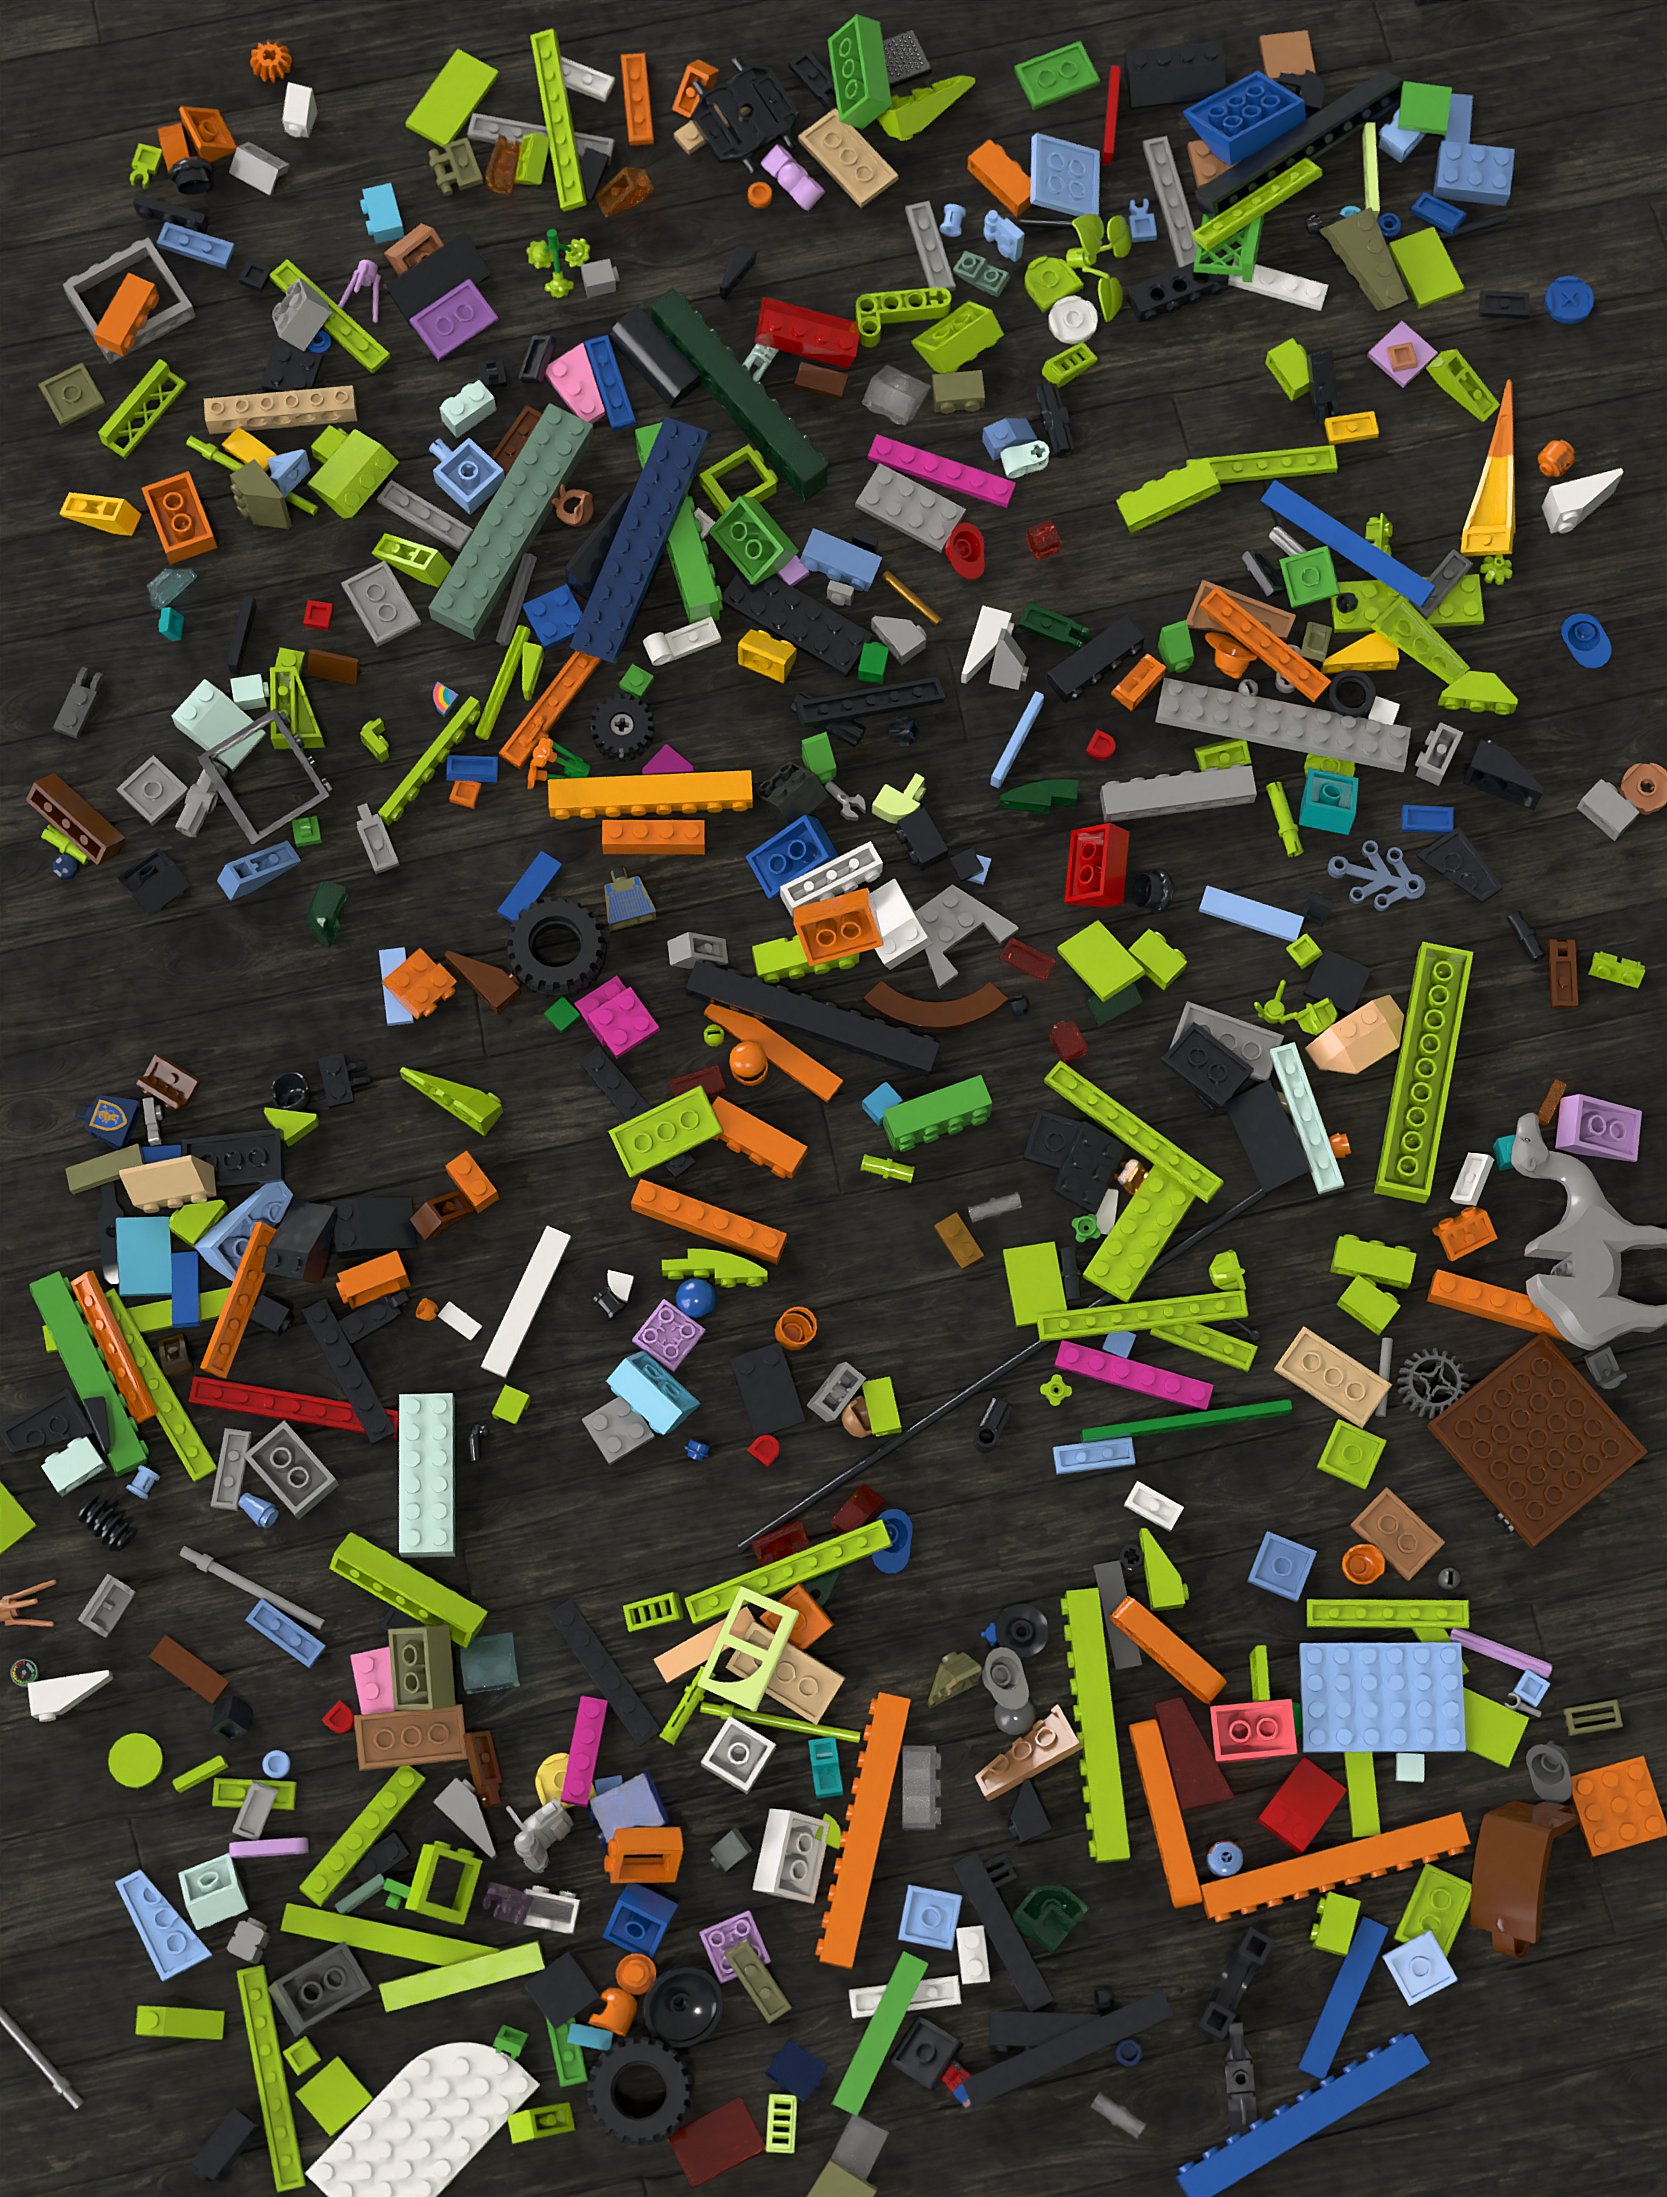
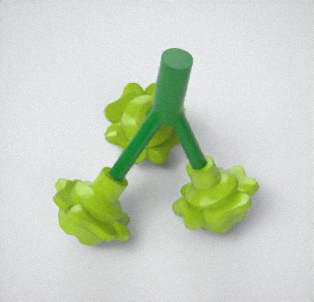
M550 229L547 232L549 245L546 246L544 240L540 242L533 241L530 244L531 247L527 248L526 251L529 255V263L535 264L537 269L541 267L549 268L551 262L554 261L555 272H553V280L545 284V291H551L553 297L559 298L567 296L569 290L573 289L574 283L563 278V272L560 271L558 250L566 251L565 260L569 262L571 267H581V265H584V262L589 260L590 246L586 244L585 239H573L571 245L568 246L559 243L556 230Z

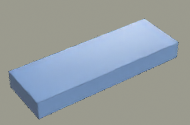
M405 947L379 950L382 981L406 960ZM383 985L388 1026L414 1023L413 1015Z
M1132 1437L1053 1447L1057 1475L1134 1465L1136 1463Z

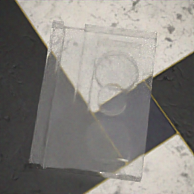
M853 2114L832 2159L866 2180L889 2132Z

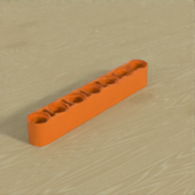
M1152 1719L1129 1725L1130 1736L1174 1907L1180 1908L1201 1903V1891L1157 1721Z

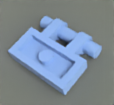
M995 210L989 211L985 217L984 236L989 242L996 240L1000 253L1004 257H1009L1016 262L1022 256L1024 233L1008 218L1003 220Z

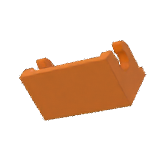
M1146 654L1122 682L1111 691V695L1129 710L1133 711L1164 677L1166 666L1159 663L1151 655Z

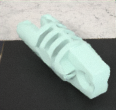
M756 344L740 368V371L745 373L750 369L752 363L756 364L759 368L753 374L752 380L758 383L778 352V349Z

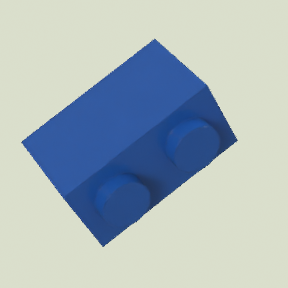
M628 1883L618 1899L603 1938L634 1954L647 1956L652 1961L674 1917L678 1904L637 1883Z

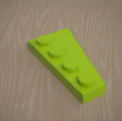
M1403 595L1396 599L1370 625L1371 628L1450 685L1470 669Z

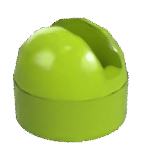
M709 1025L704 1031L705 1042L710 1046L720 1045L724 1040V1030L719 1025ZM720 1031V1034H707L708 1032Z

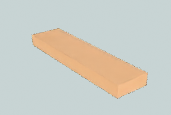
M747 1606L739 1611L729 1633L741 1640L753 1621H755ZM726 1618L654 1659L667 1684L708 1661ZM724 1645L721 1653L731 1647L728 1645Z

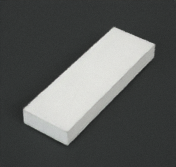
M561 57L566 87L605 102L615 83V78Z

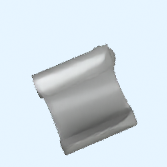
M1516 1693L1508 1694L1510 1698L1516 1699L1517 1704L1510 1706L1505 1703V1707L1513 1711L1519 1709L1540 1717L1542 1711L1520 1702V1697Z

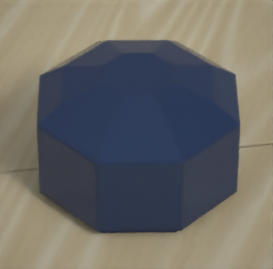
M70 854L58 855L52 862L54 874L62 880L73 879L79 872L78 862Z
M1133 2039L1122 2040L1115 2049L1116 2060L1125 2067L1136 2065L1142 2057L1141 2045Z

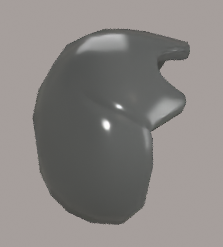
M1030 1699L1022 1708L1017 1710L1007 1709L997 1703L994 1708V1720L999 1729L1007 1734L1017 1735L1030 1731L1036 1722L1037 1709Z

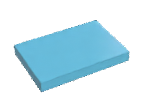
M169 1217L116 1218L119 1296L172 1295Z

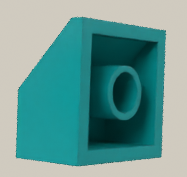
M1309 768L1300 806L1299 825L1348 835L1356 815L1359 778Z

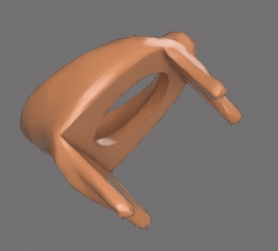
M561 484L560 497L554 498L551 501L557 508L558 518L565 524L574 527L586 524L594 513L592 494L576 489L565 492L564 484ZM573 497L581 499L580 504L575 507L573 514L564 511V504L568 499Z

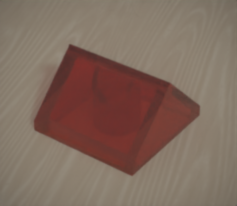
M800 1520L751 1542L752 1550L760 1568L811 1548Z

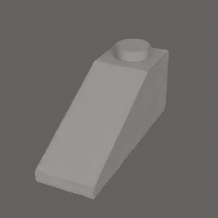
M455 1778L433 1802L484 1852L495 1860L497 1853L478 1799L473 1794L476 1789L466 1779L460 1782Z

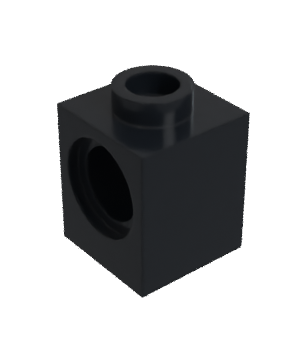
M263 1295L249 1317L253 1324L278 1337L283 1332L286 1333L293 1322V1318H291L292 1313L289 1308Z

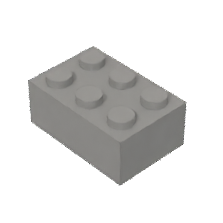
M285 1421L243 1455L252 1468L298 1520L339 1485L333 1475Z

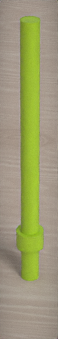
M190 436L186 444L201 452L202 456L210 461L215 460L233 471H237L244 466L219 452L218 448L210 443L205 444L193 436ZM290 492L284 498L312 515H315L318 510V506L293 492Z
M702 1702L700 1709L701 1713L721 1716L723 1720H727L731 1716L737 1720L825 1737H835V1739L859 1743L861 1732L734 1708V1705L726 1703L722 1706Z

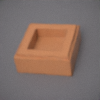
M1412 342L1388 346L1387 353L1393 372L1417 368L1418 362Z

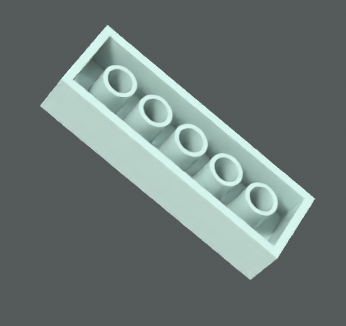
M453 1393L399 1395V1553L402 1558L455 1556V1398Z

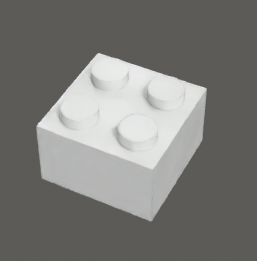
M729 1716L701 1761V1766L748 1794L776 1749V1744Z

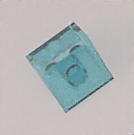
M513 1632L474 1638L467 1649L460 1645L463 1682L467 1694L520 1686Z

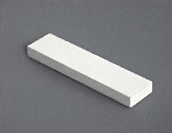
M958 1976L921 1980L907 2011L961 2004ZM887 1985L849 1990L852 2018L873 2016Z

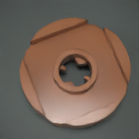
M1654 763L1633 765L1622 779L1620 795L1624 799L1632 801L1637 810L1644 815L1662 809L1667 804V771ZM1640 784H1651L1650 790H1653V792H1643Z

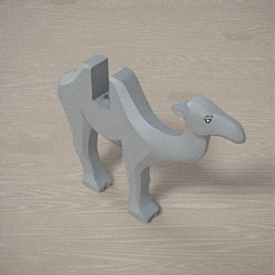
M1528 1113L1520 1117L1511 1153L1513 1166L1521 1174L1531 1178H1547L1559 1181L1564 1185L1568 1195L1567 1208L1560 1223L1547 1233L1529 1242L1525 1248V1256L1563 1260L1553 1267L1551 1275L1536 1274L1526 1281L1527 1294L1532 1303L1551 1319L1563 1337L1572 1344L1586 1350H1595L1614 1338L1631 1331L1651 1333L1667 1325V1305L1651 1306L1641 1304L1618 1295L1621 1280V1253L1631 1249H1667V1229L1651 1225L1637 1226L1623 1219L1606 1201L1595 1177L1584 1163L1570 1155L1548 1151L1540 1133L1539 1117L1535 1113Z

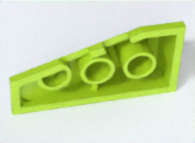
M402 1067L400 1070L401 1077L483 1136L487 1134L503 1113L502 1106L500 1105L501 1101L492 1093L486 1095L480 1090Z

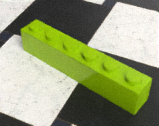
M350 1532L334 1553L330 1565L331 1570L425 1625H449L450 1639L466 1649L481 1630L488 1613L487 1611L461 1597L455 1591L449 1590L437 1583L434 1579L413 1569L410 1565L401 1562L388 1552L372 1545L364 1538Z

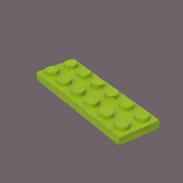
M1479 574L1465 575L1426 621L1432 627L1483 624L1484 614ZM1380 580L1338 582L1340 593L1349 592L1355 594L1359 603L1354 611L1341 613L1336 605L1338 596L1330 598L1334 633L1375 631L1370 625L1401 594Z
M1154 1164L1084 1271L1083 1278L1128 1304L1197 1195Z

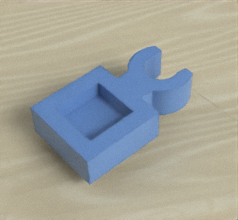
M1147 199L1143 200L1142 208H1137L1134 200L1130 202V212L1134 215L1129 216L1128 220L1132 242L1156 240L1157 233L1153 213L1146 214L1149 207Z

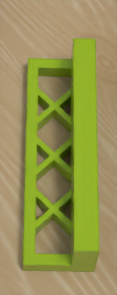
M159 359L98 432L102 443L126 459L187 386L186 382L171 373L168 364ZM167 379L177 384L173 391L162 392V385ZM160 399L161 405L158 409L147 411L146 404L150 400ZM145 417V424L142 428L132 429L131 422L135 418ZM129 435L130 442L124 449L115 444L119 437Z

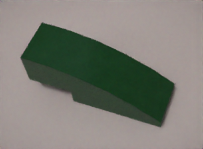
M1045 780L1014 788L1000 795L999 808L1049 814L1050 805L1075 807L1079 780Z

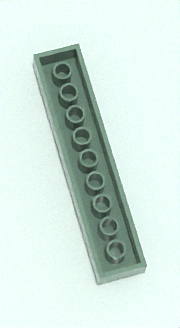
M549 403L430 604L429 611L432 620L476 640L520 565L522 555L527 553L554 507L551 501L554 498H559L560 485L564 484V487L566 486L594 438L593 424Z

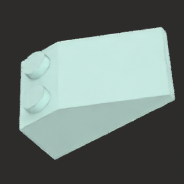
M206 679L200 683L172 715L175 726L206 751L254 722L224 693ZM262 729L216 758L234 771L266 735V732Z

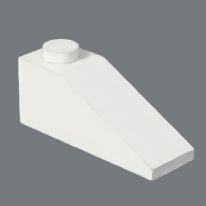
M982 606L962 671V683H967L993 657L996 652L1001 628L1007 629L1010 635H1012L1014 623H1010L1011 613Z
M106 1670L28 1683L31 1715L36 1719L39 1718L40 1722L55 1720V1715L64 1714L113 1679V1674Z

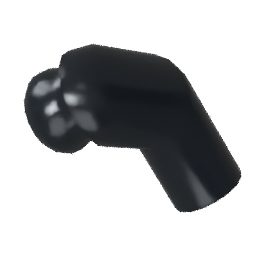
M479 1423L473 1425L466 1440L468 1461L481 1460L480 1438H487L489 1436V1425H480Z

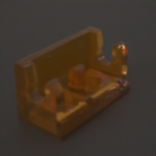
M499 134L485 175L486 188L488 190L507 195L511 194L521 150V144L518 140H515L514 145L507 142L506 136Z

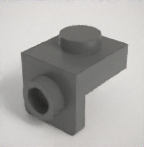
M1604 1345L1583 1356L1596 1385L1604 1389H1612L1619 1386L1621 1381L1627 1378L1626 1372L1619 1369L1610 1346Z

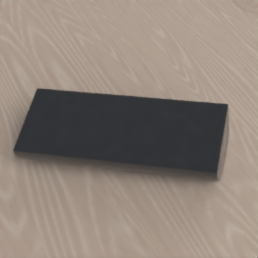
M636 306L624 315L609 334L611 343L670 408L701 386V374L639 306Z

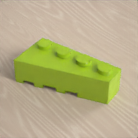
M798 935L794 936L793 940L789 942L787 938H781L752 946L757 977L764 980L765 984H773L778 982L780 978L786 977L798 979L811 972L823 974L836 967L849 969L859 963V953L809 966Z

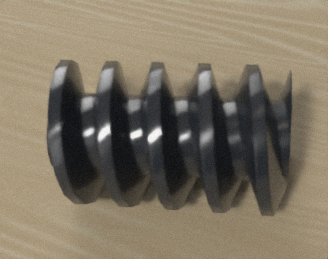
M96 1496L80 1511L78 1521L81 1523L86 1522L85 1527L88 1530H93L95 1537H101L100 1542L103 1545L108 1544V1549L111 1552L116 1550L119 1552L134 1539L138 1530L134 1529L128 1532L130 1523L119 1524L123 1516L120 1514L113 1518L112 1515L116 1509L112 1507L106 1511L105 1507L108 1501L104 1500L98 1503L99 1496Z

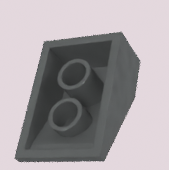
M345 1941L275 1981L268 1988L295 2037L372 1989Z

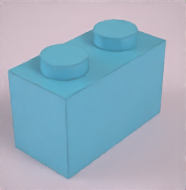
M391 183L363 189L364 199L360 200L363 215L368 214L370 219L365 221L369 236L374 235L376 244L403 238V226Z

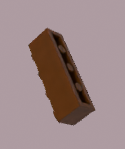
M55 773L34 782L26 801L95 864L100 865L118 855L126 838Z

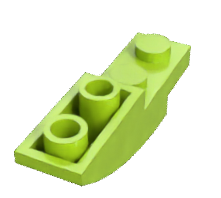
M688 1249V1259L662 1260L663 1276H668V1279H682L684 1275H694V1278H708L710 1274H715V1284H721V1287L725 1288L735 1287L736 1283H747V1286L755 1287L763 1285L762 1282H768L767 1271L742 1257L717 1250Z

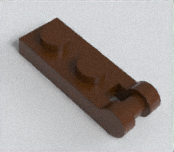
M1548 939L1547 952L1549 955L1551 1008H1577L1578 987L1575 939H1566V941ZM1558 952H1565L1566 956H1558Z

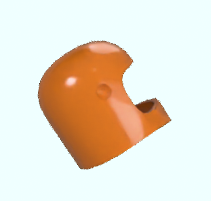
M745 1041L732 1049L729 1063L734 1078L748 1086L760 1084L768 1073V1062L763 1048L757 1043ZM766 1065L763 1075L754 1081H744L739 1078V1075L742 1077L758 1075Z
M793 1307L787 1310L779 1319L775 1328V1336L780 1345L792 1351L800 1350L807 1346L817 1330V1322L813 1313L803 1307ZM791 1311H801L806 1313L813 1322V1331L809 1321L805 1317L796 1313H788Z
M609 1988L600 1997L608 2003L602 2015L592 2014L589 2024L626 2036L637 2012V2001L630 1993L622 1989Z

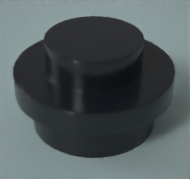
M1313 211L1305 219L1310 236L1314 234L1319 236V229L1323 228L1320 215L1315 216Z

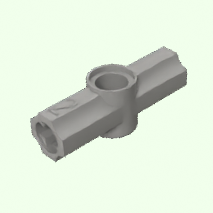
M214 761L225 778L228 773L227 768ZM204 769L197 783L190 787L185 800L186 805L175 826L176 830L189 837L197 836L207 814L212 813L218 800V791Z

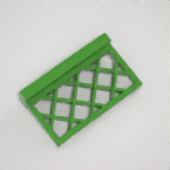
M1204 214L1202 226L1211 221L1212 218ZM1265 214L1243 227L1245 228L1244 230L1234 233L1230 238L1222 241L1209 251L1198 244L1194 272L1242 275L1243 282H1253ZM1237 241L1241 247L1236 250L1231 249L1229 245ZM1222 249L1228 253L1222 258L1215 254ZM1208 257L1214 261L1211 264H1200L1202 260ZM1234 259L1239 263V266H1228L1226 262Z

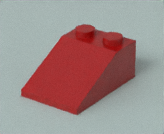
M1303 1757L1257 1818L1256 1822L1297 1854H1301L1347 1789L1307 1758Z

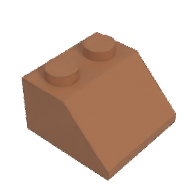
M420 224L384 252L396 273L400 275L437 250L443 243L432 227Z

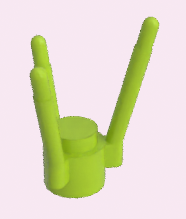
M1285 980L1280 982L1274 1000L1268 1001L1264 1009L1259 1002L1254 1003L1255 1008L1259 1012L1258 1016L1263 1017L1268 1023L1280 1022L1284 1024L1286 1021L1298 1017L1297 1012L1284 1015L1285 1008L1280 999L1285 988Z

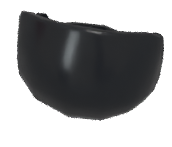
M287 1072L279 1076L271 1085L273 1092L272 1101L277 1109L298 1112L305 1108L310 1100L311 1090L309 1084L298 1072Z

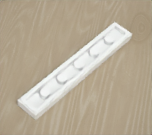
M546 1227L481 1365L483 1369L506 1378L570 1242V1235L552 1227Z

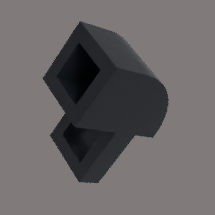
M1307 69L1304 77H1299L1294 73L1280 72L1278 84L1305 101V117L1310 118L1321 110L1325 87L1317 74Z

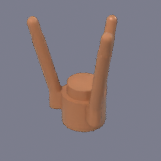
M56 1580L44 1582L13 1595L3 1596L2 1600H0V1622L5 1621L6 1626L17 1624L53 1627L54 1622L19 1619L15 1618V1616H19L20 1607L33 1605L38 1602L37 1599L20 1602L17 1599L55 1585Z

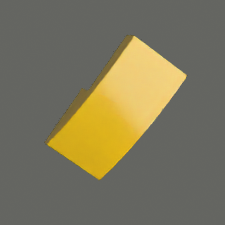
M239 427L222 444L226 451L241 459L245 465L255 459L265 472L270 467L268 459L277 456L263 443Z

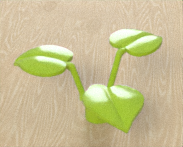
M1085 214L1072 221L1083 248L1069 249L1066 260L1068 266L1072 269L1082 268L1083 272H1090L1103 277L1099 280L1098 293L1105 321L1109 322L1122 305L1123 293L1118 279L1110 278L1109 274L1090 268V266L1096 262V254L1098 252L1113 248L1116 258L1125 257L1129 253L1132 244L1130 228L1122 216L1112 217L1107 226V236L1111 243L1101 246V239L1104 235L1102 220L1096 214Z

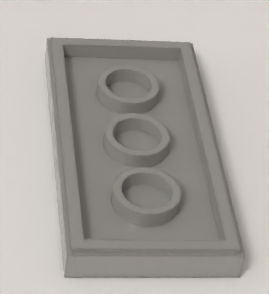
M1187 1001L1171 1047L1195 1022L1254 1068L1253 1074L1249 1077L1250 1079L1261 1083L1269 1080L1274 1066L1269 1051L1281 1046L1284 1035Z

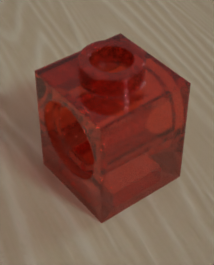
M1050 519L1027 530L1026 541L1036 561L1059 552L1061 539Z

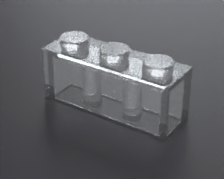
M903 1746L902 1830L935 1831V1824H941V1808L936 1807V1797H941V1780H936V1769H941V1753H936V1746Z

